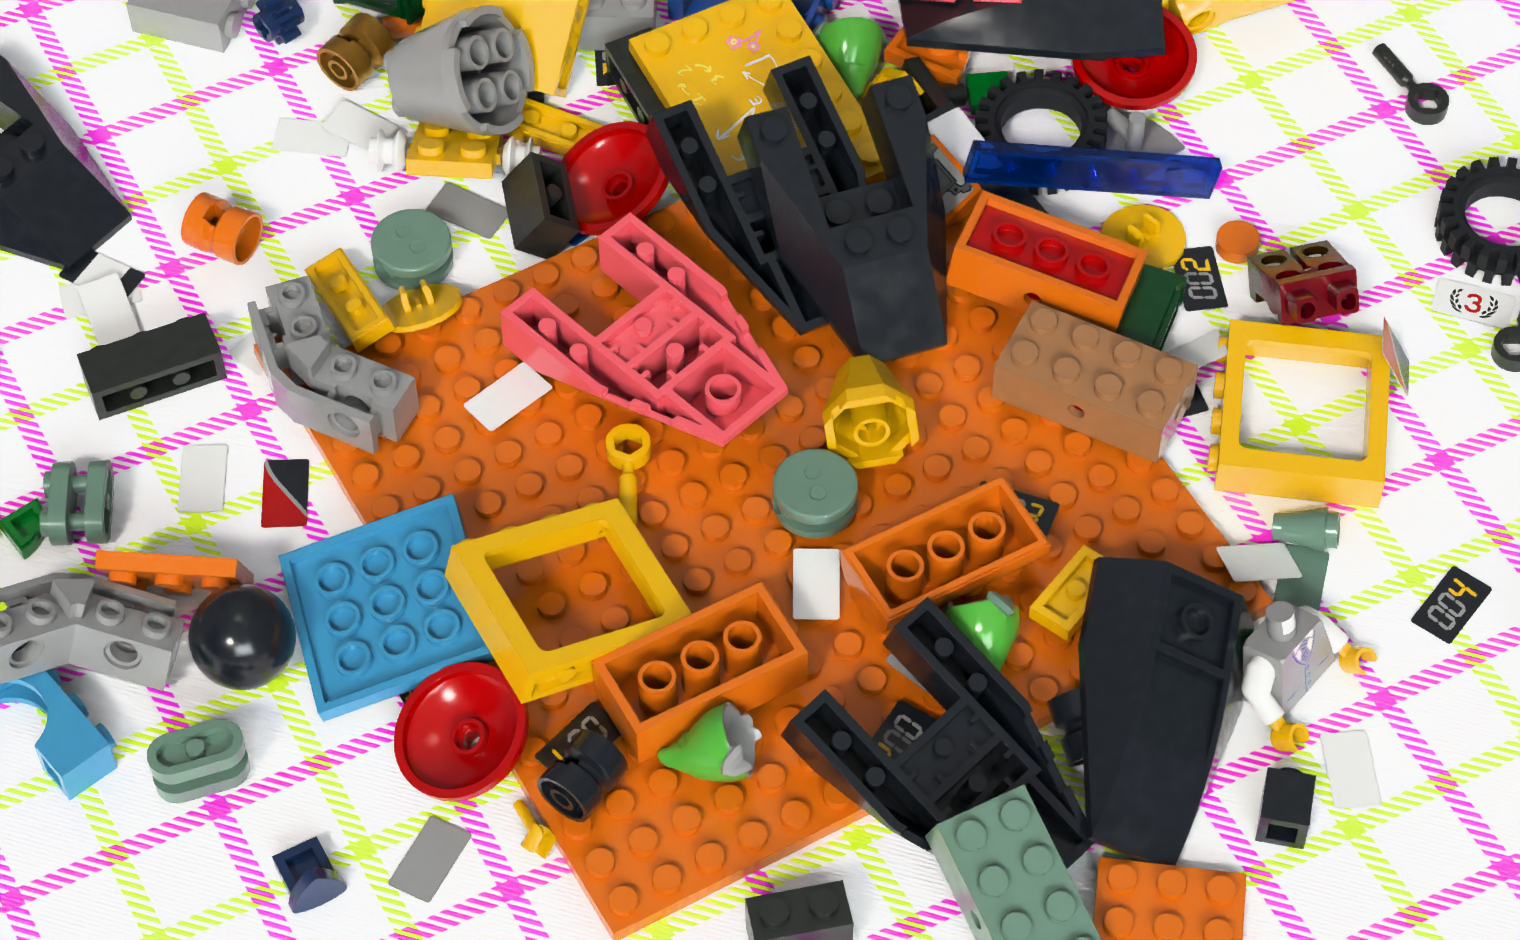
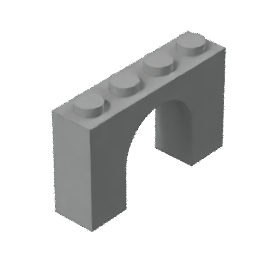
M128 0L126 6L132 32L224 53L231 39H235L239 35L242 18L247 9L253 8L256 0Z

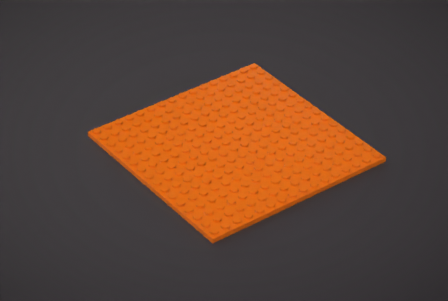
M682 200L644 216L641 221L725 287L728 292V299L738 315L742 314L749 325L751 336L758 347L764 349L788 387V394L724 447L539 372L537 373L552 386V389L494 431H489L464 408V403L523 362L503 345L500 312L532 287L594 337L640 303L639 300L601 271L598 237L464 295L460 308L443 322L413 332H390L360 352H357L353 345L343 348L415 377L420 410L398 442L378 435L379 449L375 454H372L304 426L363 525L453 493L459 504L468 538L476 539L500 532L509 526L518 527L541 520L551 514L559 515L577 510L589 503H601L615 498L619 499V477L622 475V470L612 466L608 461L605 441L607 434L614 427L626 423L637 424L649 433L651 456L644 466L634 470V474L637 477V524L635 526L690 612L693 614L762 582L807 650L808 683L747 712L753 718V725L762 734V738L755 742L754 774L751 778L735 782L705 781L682 771L666 767L659 761L657 755L638 763L620 735L613 744L624 755L628 763V771L610 792H603V801L585 822H576L565 817L555 810L541 795L537 788V780L547 768L535 759V754L591 702H595L605 710L594 692V684L589 682L526 702L529 712L528 737L524 750L511 772L542 824L555 835L557 849L612 940H621L870 815L813 771L780 736L790 720L823 690L826 689L871 738L898 701H904L935 719H939L946 712L932 695L886 662V658L891 652L882 643L891 630L880 633L864 618L847 586L841 560L840 618L837 620L793 618L794 549H839L840 551L978 487L982 481L989 482L1002 475L1013 490L1058 503L1059 508L1047 536L1048 541L1051 543V550L1047 556L950 601L957 606L984 600L987 597L988 591H995L1001 596L1008 595L1014 599V605L1020 609V630L1000 673L1029 702L1033 710L1030 714L1038 730L1053 723L1047 702L1062 693L1080 687L1078 643L1082 625L1067 642L1029 618L1030 606L1083 545L1104 557L1165 560L1243 595L1253 622L1265 616L1267 606L1274 602L1258 581L1235 582L1216 550V547L1230 546V544L1162 456L1158 463L1152 462L993 398L994 364L1024 313L946 284L947 345L884 363L914 400L919 440L912 447L911 442H909L903 448L904 455L897 463L863 469L853 467L858 479V505L853 520L845 529L825 538H806L788 531L778 521L773 510L772 482L774 473L784 459L798 451L806 449L828 450L822 413L838 370L853 355L830 325L800 336L705 235ZM970 215L946 227V278L954 247ZM290 372L286 373L285 375L292 380ZM307 384L299 385L302 388L315 392ZM626 439L617 445L615 450L632 454L641 448L642 445ZM839 454L840 456H842L843 458H845V459L848 461V458H847V457H845V456ZM606 537L492 570L537 646L544 651L558 649L656 618ZM945 604L938 607L942 612ZM496 661L487 663L501 670Z

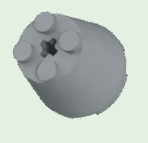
M484 5L464 9L402 39L393 50L387 51L384 55L383 64L388 73L392 109L399 117H407L412 121L482 136L509 133L516 129L525 119L521 112L525 104L527 92L534 91L535 84L533 57L522 28L515 29L511 22L503 15V9L498 6Z

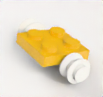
M419 122L413 141L409 144L402 130H398L394 138H386L383 129H379L377 137L370 138L368 156L370 163H376L378 172H381L385 163L393 164L397 173H400L406 165V175L492 179L496 164L502 165L504 172L508 175L530 152L542 155L541 146H534L533 137L529 138L526 145H517L514 136H511L502 148L503 134L482 136Z

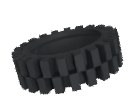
M1034 69V79L1028 80L1026 71L1017 72L1016 84L1006 76L1000 80V89L992 85L987 90V98L982 96L979 102V110H976L975 128L1022 183L1029 184V191L1032 195H1038L1039 185H1046L1047 195L1057 194V183L1060 182L1065 191L1074 189L1075 178L1081 184L1089 180V171L1095 174L1100 168V160H1103L1105 156L1108 122L1106 108H1102L1103 100L1099 94L1092 97L1093 88L1087 83L1078 89L1079 78L1070 75L1066 83H1063L1061 71L1053 70L1051 79H1043L1044 69ZM1030 109H1050L1061 112L1074 121L1080 131V136L1071 147L1058 154L1048 156L1031 155L1013 148L1006 141L1002 128L1011 117L1019 112Z
M1489 157L1486 169L1480 159L1471 162L1470 170L1465 166L1459 168L1456 176H1450L1446 181L1435 217L1436 242L1442 241L1440 250L1443 255L1446 256L1452 253L1450 263L1456 268L1467 262L1465 274L1472 278L1478 269L1484 271L1482 282L1492 284L1494 274L1501 275V286H1511L1514 275H1517L1520 283V246L1496 244L1482 238L1468 224L1465 211L1471 204L1487 197H1506L1520 201V169L1516 168L1518 158L1508 157L1506 167H1500L1499 157Z

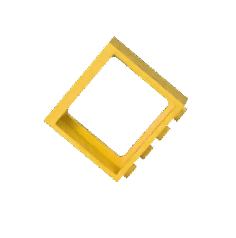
M1230 319L1227 337L1219 336L1218 348L1225 344L1227 355L1216 360L1217 363H1224V371L1216 372L1213 398L1221 399V408H1213L1210 426V434L1218 435V445L1210 444L1207 471L1215 472L1214 490L1379 508L1385 484L1390 366L1382 353L1383 335L1290 325L1282 326L1280 324ZM1245 355L1367 368L1362 461L1242 447L1239 443Z
M618 498L601 503H589L577 510L559 515L551 514L541 520L518 527L509 526L497 533L476 539L467 538L462 540L458 544L451 546L444 575L521 704L593 682L592 660L692 614ZM606 537L656 618L551 651L540 649L492 570Z

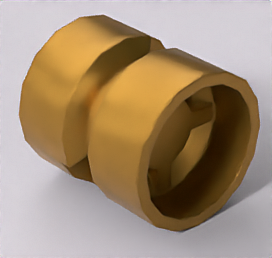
M360 12L355 14L340 29L339 34L332 36L318 50L316 55L317 62L329 80L336 86L352 92L357 90L372 75L373 69H377L383 64L384 55L387 51L394 49L395 41L388 29L378 19L367 13Z

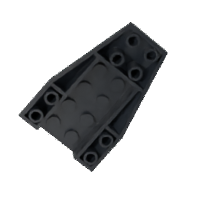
M898 0L907 46L1103 61L1108 58H1146L1149 56L1165 55L1162 0H1023L1022 3L981 2L973 0H956L955 3Z
M1098 557L1094 559L1078 651L1086 838L1140 862L1176 865L1241 712L1243 701L1241 689L1243 681V646L1246 639L1254 632V624L1243 595L1165 560Z

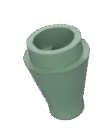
M1329 507L1288 513H1274L1272 540L1285 541L1326 553L1327 548L1338 549L1340 512H1329Z

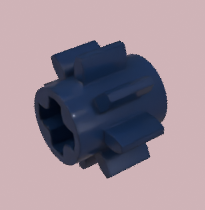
M259 0L255 3L260 12L253 15V24L258 34L266 42L275 40L277 45L287 44L302 35L297 26L305 21V16L296 0Z

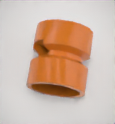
M202 192L192 200L185 212L181 226V238L186 245L203 252L213 251L215 256L235 265H243L249 261L259 245L263 231V219L255 211L240 205L231 206L223 198L208 192Z

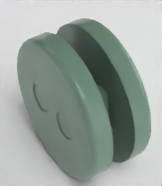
M405 209L394 212L377 224L371 236V251L375 272L384 284L395 290H398L400 286H404L406 291L420 288L421 279H425L428 285L439 284L448 276L452 269L454 255L451 233L447 224L434 213L421 209Z
M806 449L788 456L777 467L772 482L773 510L778 521L788 531L806 538H825L839 533L851 523L858 505V479L854 468L845 458L829 450Z

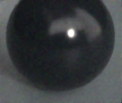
M234 584L218 589L201 602L190 623L188 642L196 666L209 680L221 687L232 690H252L272 682L286 669L295 650L296 629L289 609L274 593L252 584Z

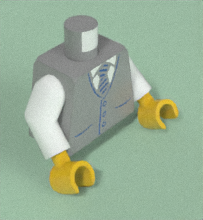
M1276 601L1267 606L1265 610L1266 618L1244 643L1241 689L1244 701L1251 705L1264 725L1272 726L1273 729L1270 734L1272 746L1282 752H1297L1298 748L1294 742H1308V729L1302 723H1286L1284 718L1335 661L1334 654L1339 653V666L1344 672L1359 675L1367 674L1360 668L1359 658L1365 661L1376 662L1377 656L1374 650L1369 647L1350 645L1347 642L1349 636L1330 618L1316 609L1306 605L1296 607L1288 602Z

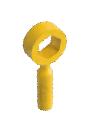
M626 423L611 429L607 434L605 447L608 461L612 466L622 470V475L619 477V501L636 525L637 477L634 474V470L644 466L650 459L651 440L649 433L643 427L637 424ZM626 439L642 445L641 448L632 454L615 450V447Z

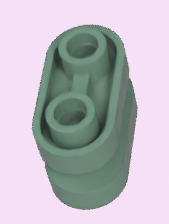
M90 460L87 474L77 475L76 466L73 461L53 462L51 471H45L43 478L44 494L46 499H48V508L42 509L40 512V532L42 537H49L52 546L72 545L74 531H85L88 544H108L111 536L114 501V473L111 461ZM78 493H86L84 512L76 513Z
M215 719L165 733L154 739L147 750V762L156 791L163 800L169 803H185L236 788L247 779L250 773V761L245 749L242 731L236 723L227 719Z

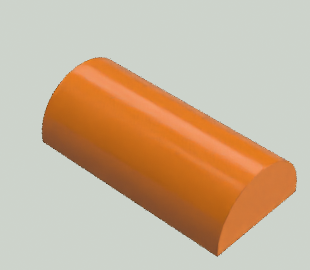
M1002 475L840 550V560L847 586L860 612L876 631L884 633L893 629L926 597H929L939 607L948 601H952L1047 556L1051 550V543Z

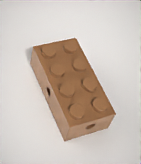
M1032 300L994 364L992 397L1158 463L1193 399L1198 365Z

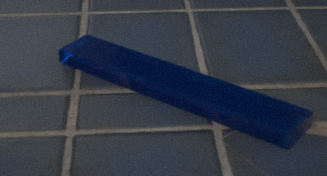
M973 140L962 173L965 183L1210 199L1223 167L1218 157Z

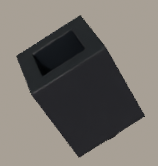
M1267 767L1255 841L1304 849L1310 825L1316 775L1305 774L1298 769L1290 767L1280 769Z

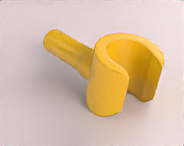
M517 800L514 802L513 808L528 830L520 845L527 851L535 852L546 859L556 842L555 835L552 834L549 828L540 824L534 818L523 800Z

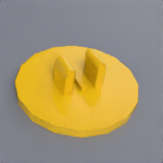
M1145 204L1126 206L1112 213L1102 224L1101 234L1147 250L1148 255L1145 261L1147 265L1166 270L1175 265L1184 254L1186 234L1183 224L1172 213L1158 206Z
M421 279L420 288L406 291L404 286H400L398 288L399 294L384 303L382 308L395 327V330L392 331L393 333L413 332L429 328L455 314L462 305L463 296L461 291L454 285L445 283L428 285L425 279Z

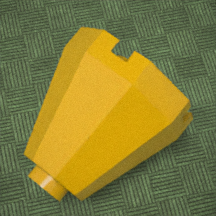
M871 355L850 357L838 370L822 413L828 450L847 457L848 462L857 469L897 463L904 455L903 448L909 442H911L912 447L919 440L914 400L884 362Z

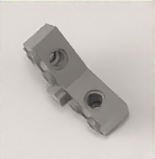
M308 275L266 286L265 290L269 304L267 308L258 310L256 301L247 303L253 336L276 404L293 422L372 454H375L379 449L378 435L395 442L400 440L420 410L415 377L333 345ZM273 333H276L278 338L282 337L283 342L276 344ZM288 368L292 380L281 370ZM307 384L315 392L302 388L299 385Z
M51 573L0 588V602H4L7 606L6 610L0 611V684L65 664H71L164 691L176 661L185 620L174 618L176 600L84 573ZM135 604L146 606L145 612L132 608L135 607ZM25 646L22 649L14 652L17 648Z

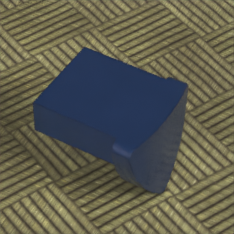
M317 836L272 856L274 867L290 896L288 905L294 914L321 906L338 897L347 889L343 878L335 872Z

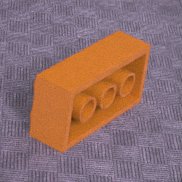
M762 582L591 661L594 692L638 763L656 756L662 747L670 746L676 742L709 709L719 704L730 702L740 713H744L808 683V652Z

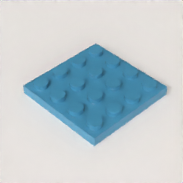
M453 493L278 556L317 713L323 722L414 690L423 680L444 667L462 662L487 664L495 661L444 576L451 546L468 538L459 504Z

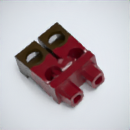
M1328 240L1290 247V254L1285 249L1247 256L1250 297L1256 303L1266 301L1270 311L1278 316V321L1282 326L1293 323L1314 322L1317 318L1340 313L1347 315L1357 313L1359 310L1356 268L1352 264H1348ZM1321 254V256L1310 257V255ZM1271 263H1280L1279 265H1273V266H1272V265H1267V264H1271Z

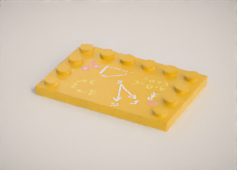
M728 0L629 39L630 53L666 109L692 100L727 176L748 169L737 138L744 118L772 110L763 92L770 70L810 55L865 169L867 185L886 180L861 106L791 0Z

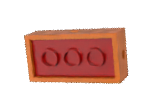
M982 190L954 247L946 284L1025 313L1033 300L1116 333L1143 270L1148 251Z

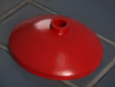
M1162 7L1165 55L1149 56L1146 58H1108L1103 61L1071 59L1072 69L1075 76L1079 78L1080 84L1082 86L1086 83L1093 88L1092 96L1099 94L1103 102L1108 105L1126 110H1147L1163 106L1176 99L1186 90L1195 73L1197 48L1188 27L1176 15ZM1126 69H1132L1135 72H1128Z
M623 121L602 126L581 138L561 160L567 167L580 229L578 233L599 236L630 212L641 220L653 209L663 195L669 180L663 173L645 135L647 125Z
M462 662L440 669V671L431 674L414 689L398 716L394 732V753L401 773L418 791L428 797L441 801H463L488 792L512 771L524 750L529 732L527 703H520L502 671L489 664ZM480 737L478 743L471 748L473 740Z

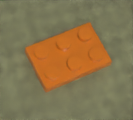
M96 550L94 569L107 577L108 581L145 592L147 586L163 587L164 593L169 595L192 596L193 589L211 591L210 594L218 589L229 585H253L254 574L238 559Z
M1099 857L1093 923L1102 940H1243L1247 874Z

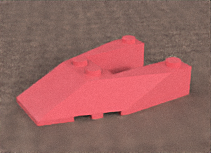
M631 212L598 237L600 269L639 300L640 303L596 337L592 336L534 287L500 312L503 345L533 370L721 447H724L788 394V387L762 347L759 348L751 336L749 325L742 314L738 315L728 299V292L725 287Z

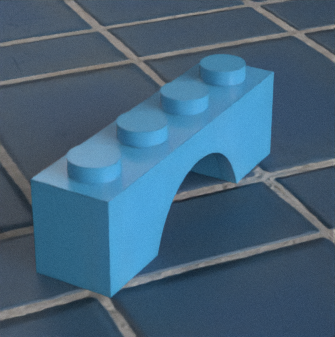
M25 646L17 648L14 652L22 649ZM54 668L0 684V704H28L41 710L47 716L43 733L34 746L42 769L69 801L117 769L112 749L116 747V743L112 735L103 724L99 723L94 726L87 718L89 712L77 694L71 692L67 695L61 689L60 685H62V682Z

